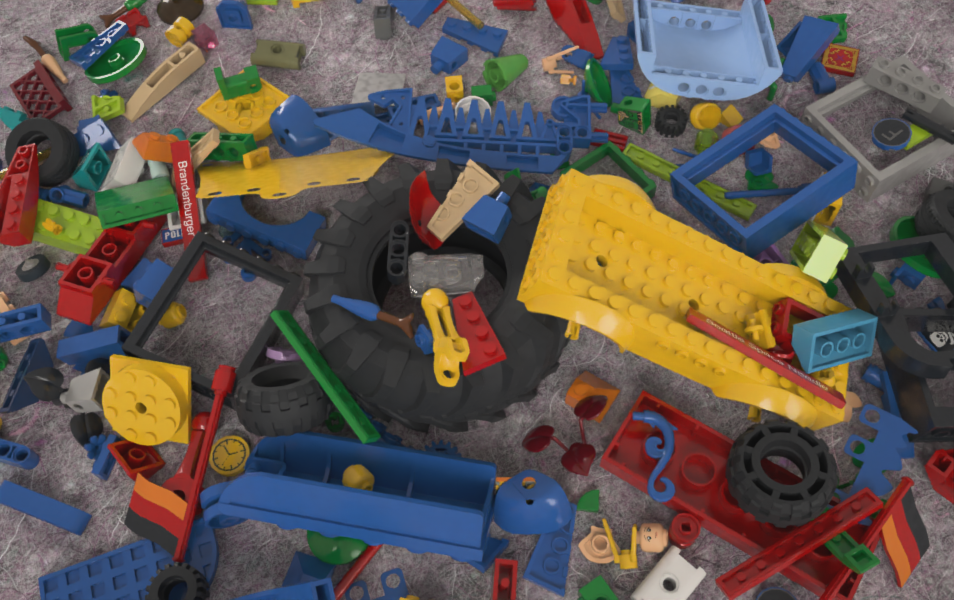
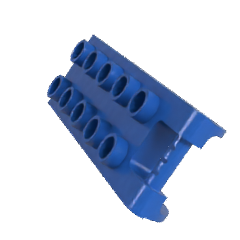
M310 431L290 436H264L247 458L244 468L245 473L229 483L221 494L217 505L218 510L225 515L272 523L285 530L300 528L319 532L321 535L329 538L343 536L363 540L364 543L372 546L387 544L406 548L408 551L416 554L431 552L450 556L459 562L471 560L482 562L494 516L496 498L494 488L497 465L493 462L375 442L363 444L358 439ZM351 465H363L374 476L375 482L372 491L343 486L342 478L344 471Z

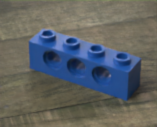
M41 303L0 313V343L52 330L51 313Z

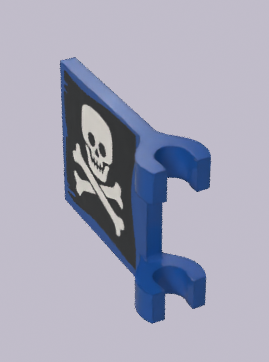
M939 296L927 304L929 309L937 307L946 309L944 301ZM917 332L932 351L954 350V332Z

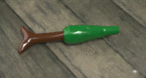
M126 0L124 6L109 15H99L101 20H104L105 27L108 29L114 19L133 8L138 9L147 0Z

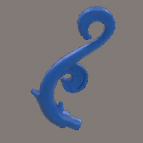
M650 410L633 412V420H642L643 423H649L652 428L657 426L664 436L665 443L663 449L657 448V445L662 444L660 438L650 437L646 440L645 451L651 458L659 459L648 479V494L657 502H667L675 494L674 484L670 479L662 476L660 481L665 484L666 489L663 492H658L654 488V482L672 456L675 444L673 430H678V428L657 412Z

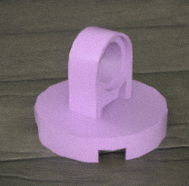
M272 346L268 347L266 351V356L275 359L276 364L287 361H303L295 349L292 348L288 350L283 349V347Z

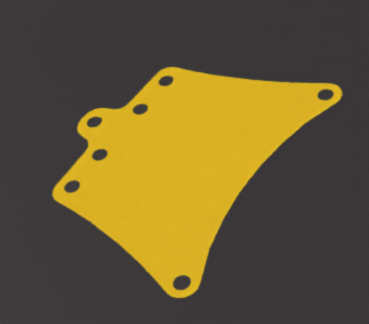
M364 148L321 155L271 159L270 161H265L266 163L263 162L254 166L253 169H245L243 161L202 163L196 168L200 175V188L196 198L259 194L263 199H277L296 195L301 190L312 187L367 181L366 179L371 176L373 177L377 169L394 154L373 148ZM204 164H213L210 166H202ZM350 178H360L356 181H347ZM312 182H321L317 185H307ZM253 188H261V189L258 190V191H252V192L247 191V190L253 189ZM213 192H222L221 194H218V195H212V196L208 195V194L213 193ZM277 193H286L282 196H272Z

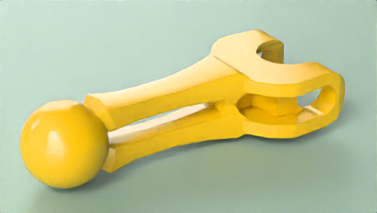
M431 288L423 294L421 306L429 321L433 337V352L435 353L434 373L440 385L454 387L460 377L459 361L466 362L470 349L467 339L460 337L453 325L447 294L441 289ZM438 315H439L440 320H441V322H442V325H443V328H444V332H443V330H442V328H441ZM448 370L451 378H447L443 372Z

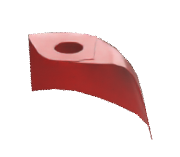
M424 170L414 179L410 186L409 210L412 225L419 238L432 249H437L443 242L427 229V225L441 204L431 193ZM418 220H421V227L418 225Z

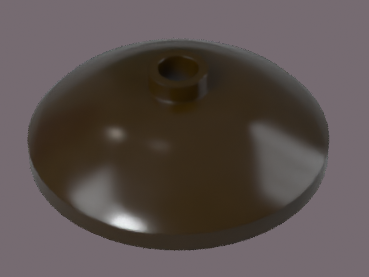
M160 0L157 5V14L161 21L169 25H173L179 17H184L192 22L202 13L204 7L203 0Z

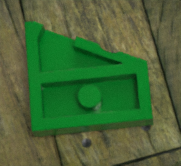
M846 13L818 16V19L839 23L840 31L831 42L832 44L843 43L847 39Z

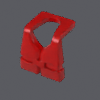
M133 8L126 15H122L115 20L116 22L120 20L126 23L129 28L127 33L132 37L137 34L136 26L150 27L147 16L141 15L137 8Z

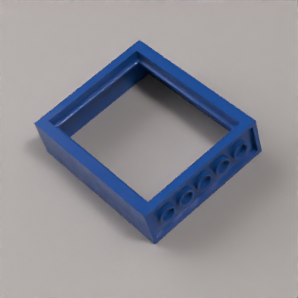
M773 104L670 173L672 197L727 246L753 259L855 188L858 161L843 152L838 146L830 143L824 136H820L813 131L811 127L800 122L798 118L790 115L784 108ZM773 132L828 171L747 228L743 227L695 186Z

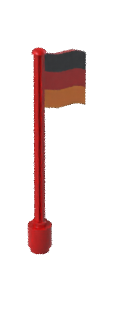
M219 365L218 369L215 370L211 390H214L215 398L188 502L175 492L152 483L140 472L137 474L124 524L135 534L160 545L174 556V558L172 557L174 562L183 563L185 561L184 556L224 398L227 397V393L232 394L237 375L235 373L236 368L231 366Z
M907 476L901 477L902 481L858 542L859 545L863 543L869 548L875 537L880 533L883 548L894 569L897 585L900 588L903 587L930 546L927 530L916 508L911 486H914V481ZM843 564L819 600H832L853 570Z

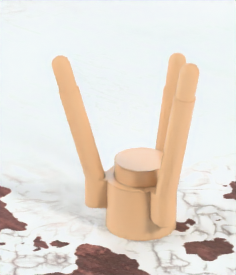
M577 45L543 58V71H548L549 75L554 73L574 74V71L554 70V68H557L556 61L563 59L562 55L572 56V53L569 52L578 49L579 46Z

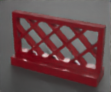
M39 60L33 63L34 69L9 85L29 118H35L38 114H42L43 118L51 119L64 109L67 112L73 109L49 70ZM37 74L36 79H35V80H31L32 77ZM24 84L22 90L16 89L20 85ZM29 84L33 85L32 90H27ZM39 85H43L42 90H37ZM25 94H30L28 100H23ZM35 94H40L38 100H33ZM45 95H50L48 100H44ZM32 104H36L34 110H30ZM42 104H46L44 110H40ZM51 105H57L56 108L50 110Z

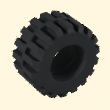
M174 562L173 566L171 564L164 565V570L158 569L156 571L158 575L150 578L149 581L152 583L150 586H146V591L149 594L145 595V600H169L171 590L182 582H186L188 586L184 600H206V598L210 597V592L207 590L210 586L205 581L206 577L197 569L186 563L182 565L180 562Z

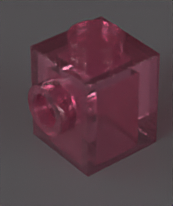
M205 23L191 31L197 47L202 48L206 53L219 45L215 32Z

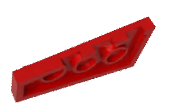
M470 291L452 299L457 333L460 337L467 339L470 349L466 362H462L464 376L507 359L473 292Z

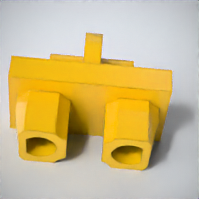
M762 309L745 315L747 328L744 331L746 335H749L750 341L765 350L775 347L776 341L775 337L772 336L770 328L772 323L767 310Z

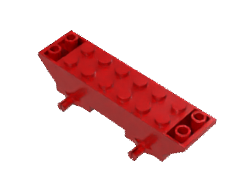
M167 214L104 229L85 255L79 254L68 265L58 262L55 266L56 270L63 271L64 273L58 281L60 292L56 314L91 326L168 220Z

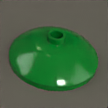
M595 58L588 59L584 71L585 92L589 93L595 102L607 103L608 107H611V89L605 71Z
M307 530V541L312 553L319 560L327 564L344 565L358 559L368 547V544L360 539L343 536L329 538L321 535L319 532Z

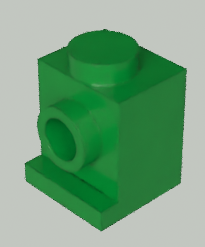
M491 84L471 86L472 96L483 98L490 106H493V101H496L495 91H492Z

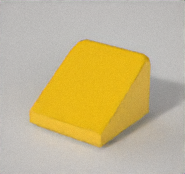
M730 104L722 112L720 123L729 128L739 125L744 118Z

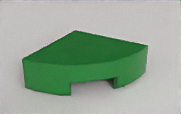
M591 490L585 493L580 498L576 511L598 513L599 490Z

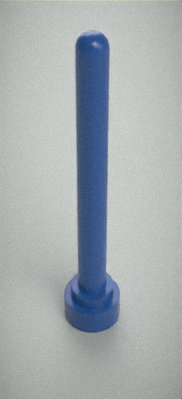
M802 183L795 188L726 192L724 197L726 199L795 195L811 183Z

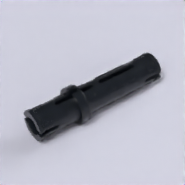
M909 107L901 117L933 134L934 138L938 137L951 145L954 144V132L944 127V124L940 125Z

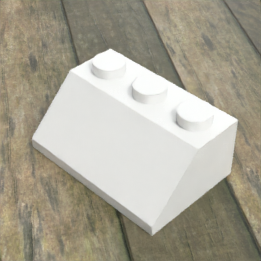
M133 137L117 150L100 191L138 183L137 180L144 173L145 168H143V165L147 163V160L141 157L132 144Z

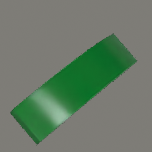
M826 507L825 510H824L820 515H822L823 513L827 512V511L829 510V508ZM846 531L824 543L842 563L860 575L880 564V560L863 543L859 545Z

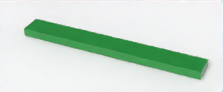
M274 310L270 314L271 318L363 444L376 442L381 437L290 312L288 310Z

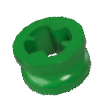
M332 412L328 419L325 420L327 428L333 433L340 432L345 426L344 418L338 412ZM338 419L339 424H338V425H337V424H334V425L332 426L331 421H332V420L336 421V420Z

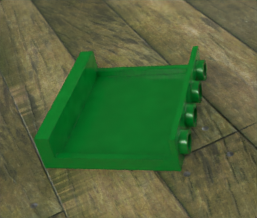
M168 176L94 193L97 214L103 230L179 211Z

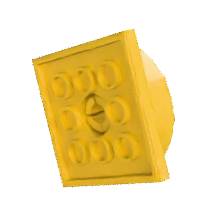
M260 77L262 88L258 92L225 101L219 89L201 104L197 111L214 123L220 133L253 134L256 142L265 139L273 133L269 124L271 114L290 96Z
M117 354L111 355L110 379L103 390L102 405L104 415L108 418L107 420L111 424L112 430L117 431L126 440L140 445H158L166 441L189 444L192 431L191 367Z

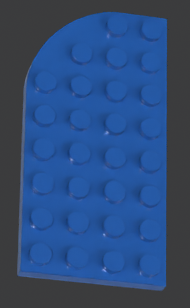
M202 517L193 521L183 563L189 564L206 577L205 581L211 586L218 567L219 546L215 529L205 527ZM145 538L38 578L41 600H145V595L149 594L146 591V586H150L152 583L149 581L150 578L158 575L156 573L158 569L164 570V565L171 564L173 566L174 561L172 557L174 558V556L157 543ZM187 583L177 584L171 590L169 600H184L188 591Z

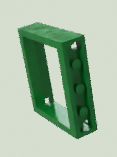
M610 140L560 172V176L566 174L571 168L582 172L608 155L645 191L650 199L655 196L657 188L655 182L649 179L643 170L637 167Z

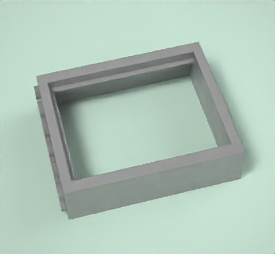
M904 55L892 61L929 79ZM865 75L805 107L800 122L811 127L813 131L820 136H824L830 143L838 146L843 152L858 161L855 188L853 189L868 203L954 154V144L951 145L938 138L878 171L824 118L878 89L863 81L866 77ZM945 92L931 113L911 105L921 115L940 125L944 124V127L954 132V100Z

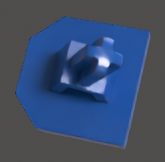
M222 0L216 7L221 26L223 28L252 30L253 23L247 8L248 5L243 0L240 2Z

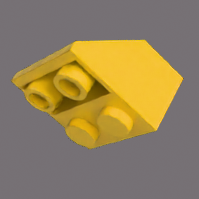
M121 288L113 294L99 326L108 328L120 325L132 332L147 308L136 302L134 293Z

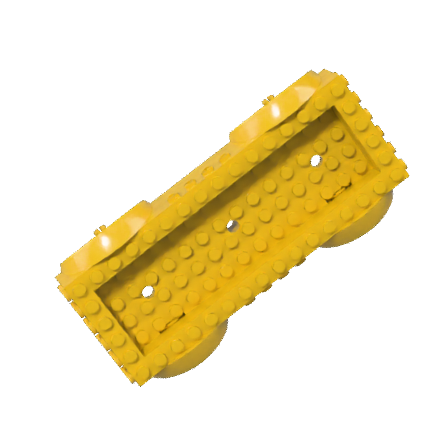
M571 168L566 174L560 176L556 184L550 186L516 299L523 302L528 311L569 320L564 334L566 338L570 335L569 339L577 340L581 325L615 342L619 346V352L622 354L628 350L711 388L716 397L748 404L747 419L752 422L761 421L762 409L797 422L796 425L805 429L807 426L813 431L843 422L845 406L842 409L835 407L686 321V312L691 307L750 341L749 335H746L744 331L747 328L745 315L765 309L768 316L772 318L774 303L785 298H790L824 316L853 310L829 298L824 287L816 278L802 272L795 265L784 263L762 264L746 256L744 253L738 252L726 244H722L708 235H704L692 227L686 226L656 211L653 202L645 191L628 179L603 174L587 176ZM790 315L787 332L793 335L794 324L805 321ZM795 354L791 365L800 369V361ZM849 362L830 367L834 371L836 381L835 385L831 388L842 393L844 399L846 398Z

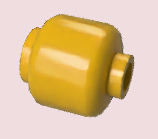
M172 301L159 324L167 329L183 324L187 317L184 305Z
M351 465L344 471L342 478L343 486L372 491L375 482L374 476L363 465Z

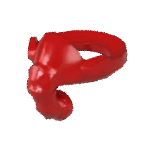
M785 341L780 346L775 345L773 348L766 349V351L791 364L796 354L790 341Z

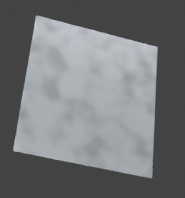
M359 73L352 103L370 102L368 95L371 93L403 89L406 74Z

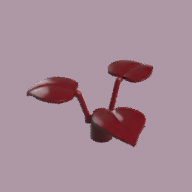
M589 396L576 404L574 414L579 417L582 443L575 442L568 449L557 437L552 436L555 432L552 426L541 425L531 430L525 436L521 446L528 452L535 453L546 449L550 445L551 440H553L566 451L561 458L562 466L572 473L588 476L591 464L596 456V450L594 446L586 443L583 420L590 421L598 417L607 404V396Z

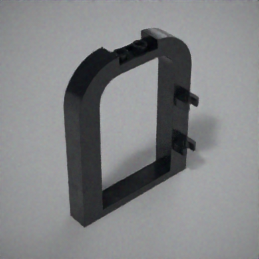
M946 232L847 248L848 253L843 261L840 260L835 267L837 268L836 275L856 308L878 317L875 339L885 355L899 368L922 378L944 379L950 370L954 371V350L935 352L919 345L897 314L900 308L897 300L893 299L890 303L873 277L875 270L874 262L925 255L954 296V243Z

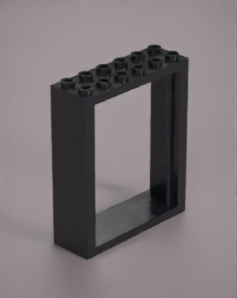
M198 231L121 348L125 355L129 357L175 364L143 349V346L204 252L283 287L284 290L270 314L274 310H288L291 315L293 314L304 295L303 278L295 272L290 273L284 270L280 265L268 263L260 256L250 255L245 249H237L227 241L217 240L209 233ZM270 314L235 372L237 375L232 394L227 393V397L224 398L223 405L235 411L234 392L238 381L248 372H252L254 369L264 365L268 358L266 356L267 348L274 347L282 333ZM191 371V390L214 400V390H211L213 381Z

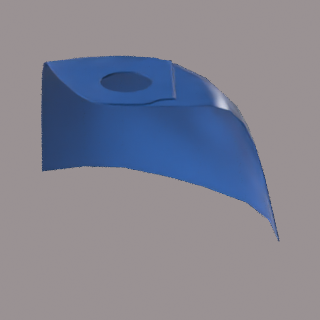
M292 94L271 114L269 124L278 144L290 154L304 156L331 145L328 133L314 126L313 121L319 117L301 97ZM285 129H288L290 133L287 134ZM279 135L284 137L286 144L280 141Z
M524 470L502 484L496 494L494 522L502 530L512 534L532 535L557 531L565 526L574 516L568 498L557 481L535 470ZM532 477L535 479L536 485L531 489H526L522 486L523 479ZM533 499L534 502L532 505H528L526 500Z

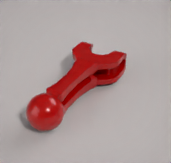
M210 411L199 412L193 418V430L191 431L189 446L182 464L175 476L169 478L161 485L175 492L181 498L185 497L187 502L207 430ZM200 498L198 501L195 515L200 514L203 510L201 508Z

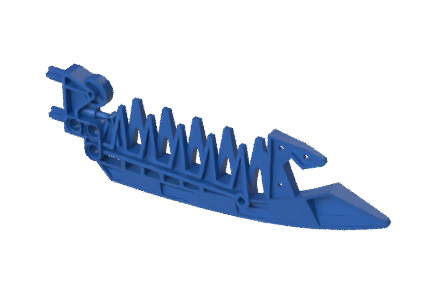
M413 88L384 90L368 95L369 101L383 108L391 104L397 107L388 124L360 108L317 118L313 121L315 127L326 132L392 154L436 162L437 158H448L455 165L466 167V164L471 159L473 162L477 161L487 164L492 170L512 171L519 168L520 172L553 174L564 162L570 159L572 148L589 149L590 142L608 143V133L591 132V112L607 113L608 105L607 103L590 102V95H580L573 98L559 96L552 101L551 115L556 120L563 121V123L554 122L552 119H547L546 123H544L543 114L538 111L535 125L531 105L524 102L520 124L518 125L516 110H512L508 125L504 101H498L493 124L489 109H485L483 121L481 122L477 100L471 101L466 123L462 107H459L455 121L451 98H445L439 120L437 107L432 106L428 121L425 97H419L417 105L412 104ZM419 119L423 121V138L414 135ZM445 121H449L451 133L442 132ZM472 122L476 123L478 134H469ZM499 123L503 126L504 135H496ZM525 125L529 126L531 137L522 136ZM522 152L535 153V154H522ZM540 153L554 154V156H552V155H540Z

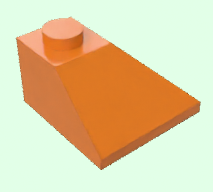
M585 370L575 379L567 391L565 403L575 408L576 404L583 398L594 395L607 396L608 401L604 410L598 417L593 419L601 423L621 390Z

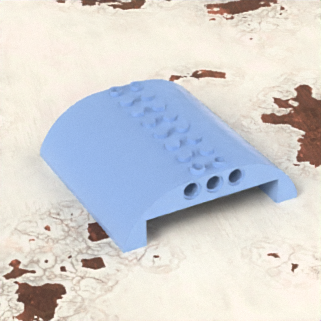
M632 0L638 62L646 78L659 89L687 98L694 97L704 100L721 101L737 100L762 91L782 75L783 68L764 0H744L740 11L656 0Z

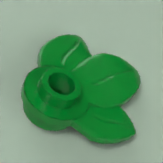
M749 170L745 173L744 177L748 181V190L778 189L779 187L772 182L774 178L772 172L759 176H754Z

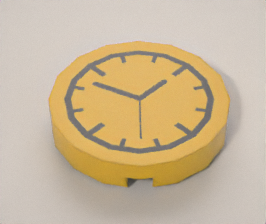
M235 435L225 436L212 446L209 457L210 465L214 471L222 476H236L244 471L247 458L251 454V449L248 443L241 437Z

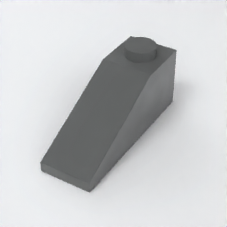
M375 6L373 17L376 39L380 38V40H388L392 37L391 6Z

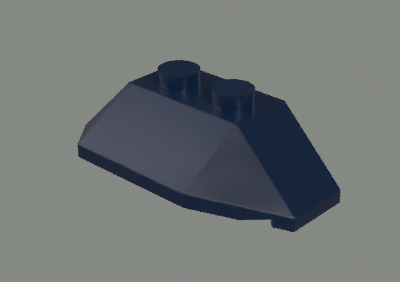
M44 339L30 340L1 405V414L11 413L39 402V399L32 393L23 377L39 368L54 367Z

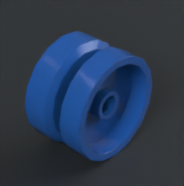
M232 481L210 486L200 493L201 508L205 510L203 512L205 527L223 529L248 520L225 515L217 508L221 494Z

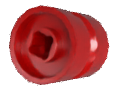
M680 513L675 516L668 528L669 542L679 549H686L693 545L701 531L698 519L690 513Z

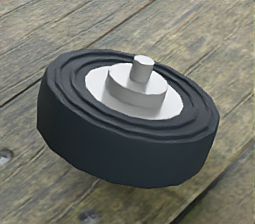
M43 254L34 255L24 260L17 267L15 273L22 282H31L45 274L50 268L51 263Z

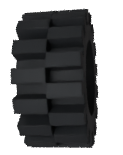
M666 105L665 109L661 107L656 114L654 125L656 131H660L661 136L665 134L667 138L668 135H671V138H674V135L676 137L680 134L682 135L688 120L687 113H684V109L680 110L679 106L674 108V105H671L669 108ZM672 119L675 120L677 123L671 124L666 122L665 120Z

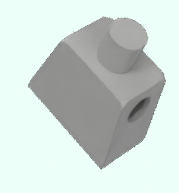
M101 368L77 376L71 380L68 391L60 394V401L63 404H67L77 413L104 411L102 394L110 376Z

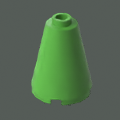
M515 54L486 60L483 63V66L485 65V70L483 71L485 82L487 85L491 84V87H494L496 92L503 91L528 68L527 57L523 54Z

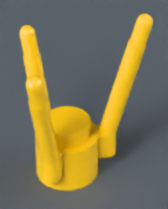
M603 518L602 522L614 555V563H619L620 569H637V524H633L631 550H621V555H619L607 520Z

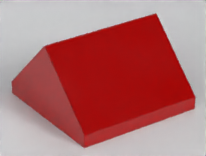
M128 440L107 445V448L127 475L135 482L138 472L149 479L166 464L152 445H140Z

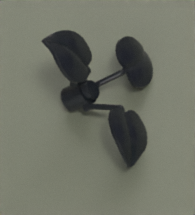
M95 358L89 361L85 367V373L101 368L110 376L109 359ZM52 367L39 368L23 377L32 393L39 400L44 402L52 401L56 406L64 405L66 409H72L60 401V394L67 392L68 388L63 389L60 387L64 382V376L58 369ZM94 412L80 413L81 415H75L71 418V432L82 447L90 443L91 436H97L98 438L103 431V422Z

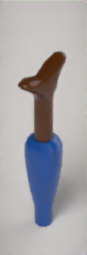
M335 294L331 298L332 303L340 305L368 321L382 320L401 328L410 339L414 337L411 325L414 313L404 318H399L381 311L380 307L374 303L345 298Z

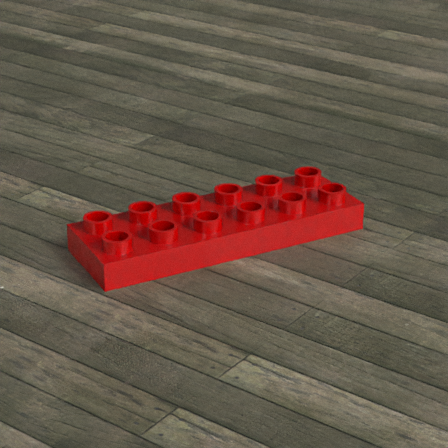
M644 390L601 458L600 467L649 495L647 491L648 479L659 459L651 458L647 455L645 443L650 437H658L662 440V444L657 445V448L663 449L665 443L664 436L657 426L652 428L649 423H643L642 420H633L632 413L643 412V410L657 412L678 428V430H673L675 444L672 456L654 482V488L658 492H663L666 489L665 484L660 481L662 476L670 479L675 486V494L672 499L667 502H661L662 504L679 514H692L698 519L701 527L752 557L803 526L788 525L786 528L775 527L773 523H761L755 520V516L751 513H745L738 506L739 502L737 499L731 496L728 489V480L726 479L727 459L734 440ZM766 458L760 461L765 474L777 483L795 485L803 481L799 476ZM833 496L829 505L836 506L841 500ZM869 516V519L873 522L874 518ZM857 523L845 531L858 543L869 526ZM878 533L868 548L872 553H874L879 542L880 533ZM823 544L780 570L779 573L821 597L844 563ZM852 571L832 600H852L864 573L860 575Z

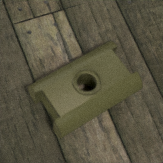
M256 39L257 48L255 53L250 55L251 65L301 70L300 60L302 56L306 55L305 44Z

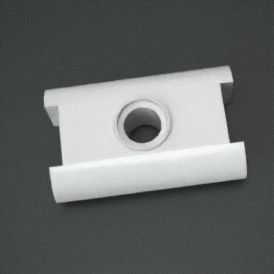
M672 545L632 593L630 598L631 600H686L706 576V572L700 566L697 569L679 555L681 550ZM663 581H670L674 587L673 591H667L663 587Z

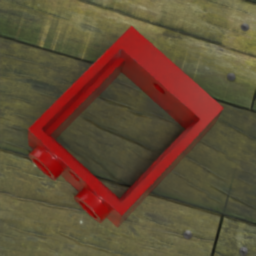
M785 298L774 303L772 308V324L770 325L772 336L775 337L776 344L779 346L785 341L792 343V334L787 332L790 315L803 321L825 316L790 298Z

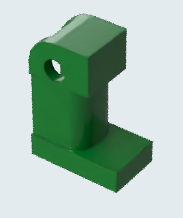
M88 23L54 30L58 50L64 61L70 60L68 58L70 56L69 48L86 45L98 36L94 27Z
M256 65L243 68L244 73L224 77L221 67L213 68L216 81L225 101L249 93H256L262 88Z

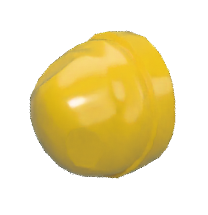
M711 102L696 104L690 111V122L699 130H712L719 124L721 119L720 108Z

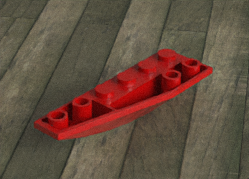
M545 0L553 20L575 46L578 45L579 49L594 54L593 58L596 60L604 57L600 39L586 0Z
M35 143L17 148L0 184L1 244L14 247L32 244L39 199V166L37 145Z

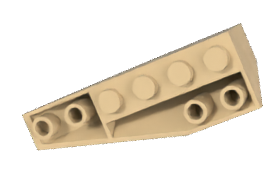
M188 41L162 62L136 90L125 105V113L121 115L133 123L206 63L200 48Z

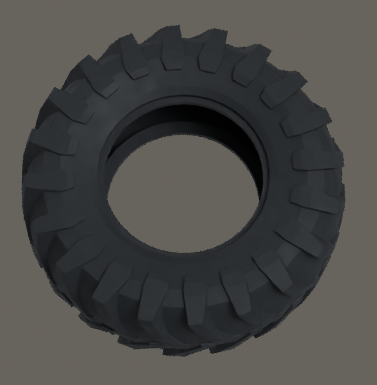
M437 158L435 170L425 171L431 193L441 205L446 200V195L450 189L452 190L459 175L464 172L448 158ZM477 161L475 163L500 184V187L490 197L496 199L502 191L511 198L507 206L511 211L512 218L499 244L468 229L464 222L437 249H432L423 243L412 225L409 210L410 186L421 172L410 163L398 165L400 177L383 184L371 176L366 179L367 181H363L368 193L354 203L340 199L333 206L341 215L330 229L316 230L312 238L321 243L315 261L305 263L303 275L310 278L307 299L303 304L305 313L309 315L308 319L313 340L321 356L352 398L359 402L369 413L388 423L393 418L406 428L418 432L428 433L430 424L449 432H467L468 421L482 420L494 423L507 418L503 410L504 408L517 402H530L538 395L533 388L541 380H544L546 376L556 373L560 366V363L557 361L562 354L563 348L570 341V335L568 338L564 336L569 320L530 312L523 302L516 300L546 199L542 196L534 200L524 182L513 174L502 183L487 164ZM397 220L405 221L409 225L407 270L430 259L459 258L483 267L500 283L504 291L503 296L495 309L486 318L507 359L467 376H464L462 362L459 361L460 377L456 386H442L437 382L434 373L435 353L424 354L422 349L416 345V332H414L413 339H410L398 326L379 319L368 321L340 305L332 303L331 298L335 294L345 298L367 301L378 305L381 311H383L385 297L392 286V283L387 278L390 228L392 223ZM418 220V225H419L420 227H421L422 223H421V220ZM396 232L395 234H397V235H403L404 233H403V232ZM396 250L393 253L402 254L403 252ZM398 269L392 271V273L399 274L402 272ZM448 370L443 372L447 378H451Z

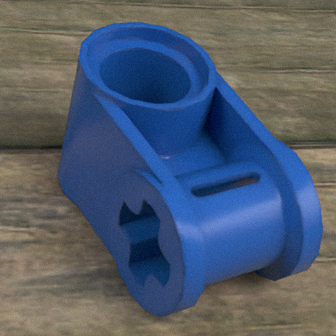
M565 45V46L561 49V52L564 51V50H567V49H569V48H572V47H574V46H572V45ZM579 48L572 51V56L562 55L566 62L585 70L588 59L594 57V54Z

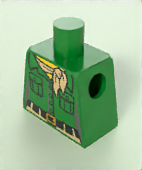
M625 96L620 104L613 102L610 112L618 114V123L621 126L644 135L651 125V101L649 99Z

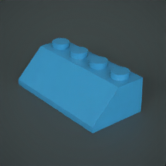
M857 308L794 324L791 344L804 372L809 374L872 356L878 317Z

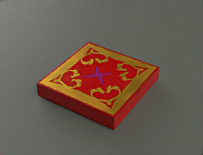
M830 43L829 47L823 52L821 64L824 65L827 72L854 77L860 49Z

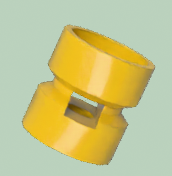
M179 17L165 31V36L171 44L181 48L187 42V39L196 32V29L188 19Z

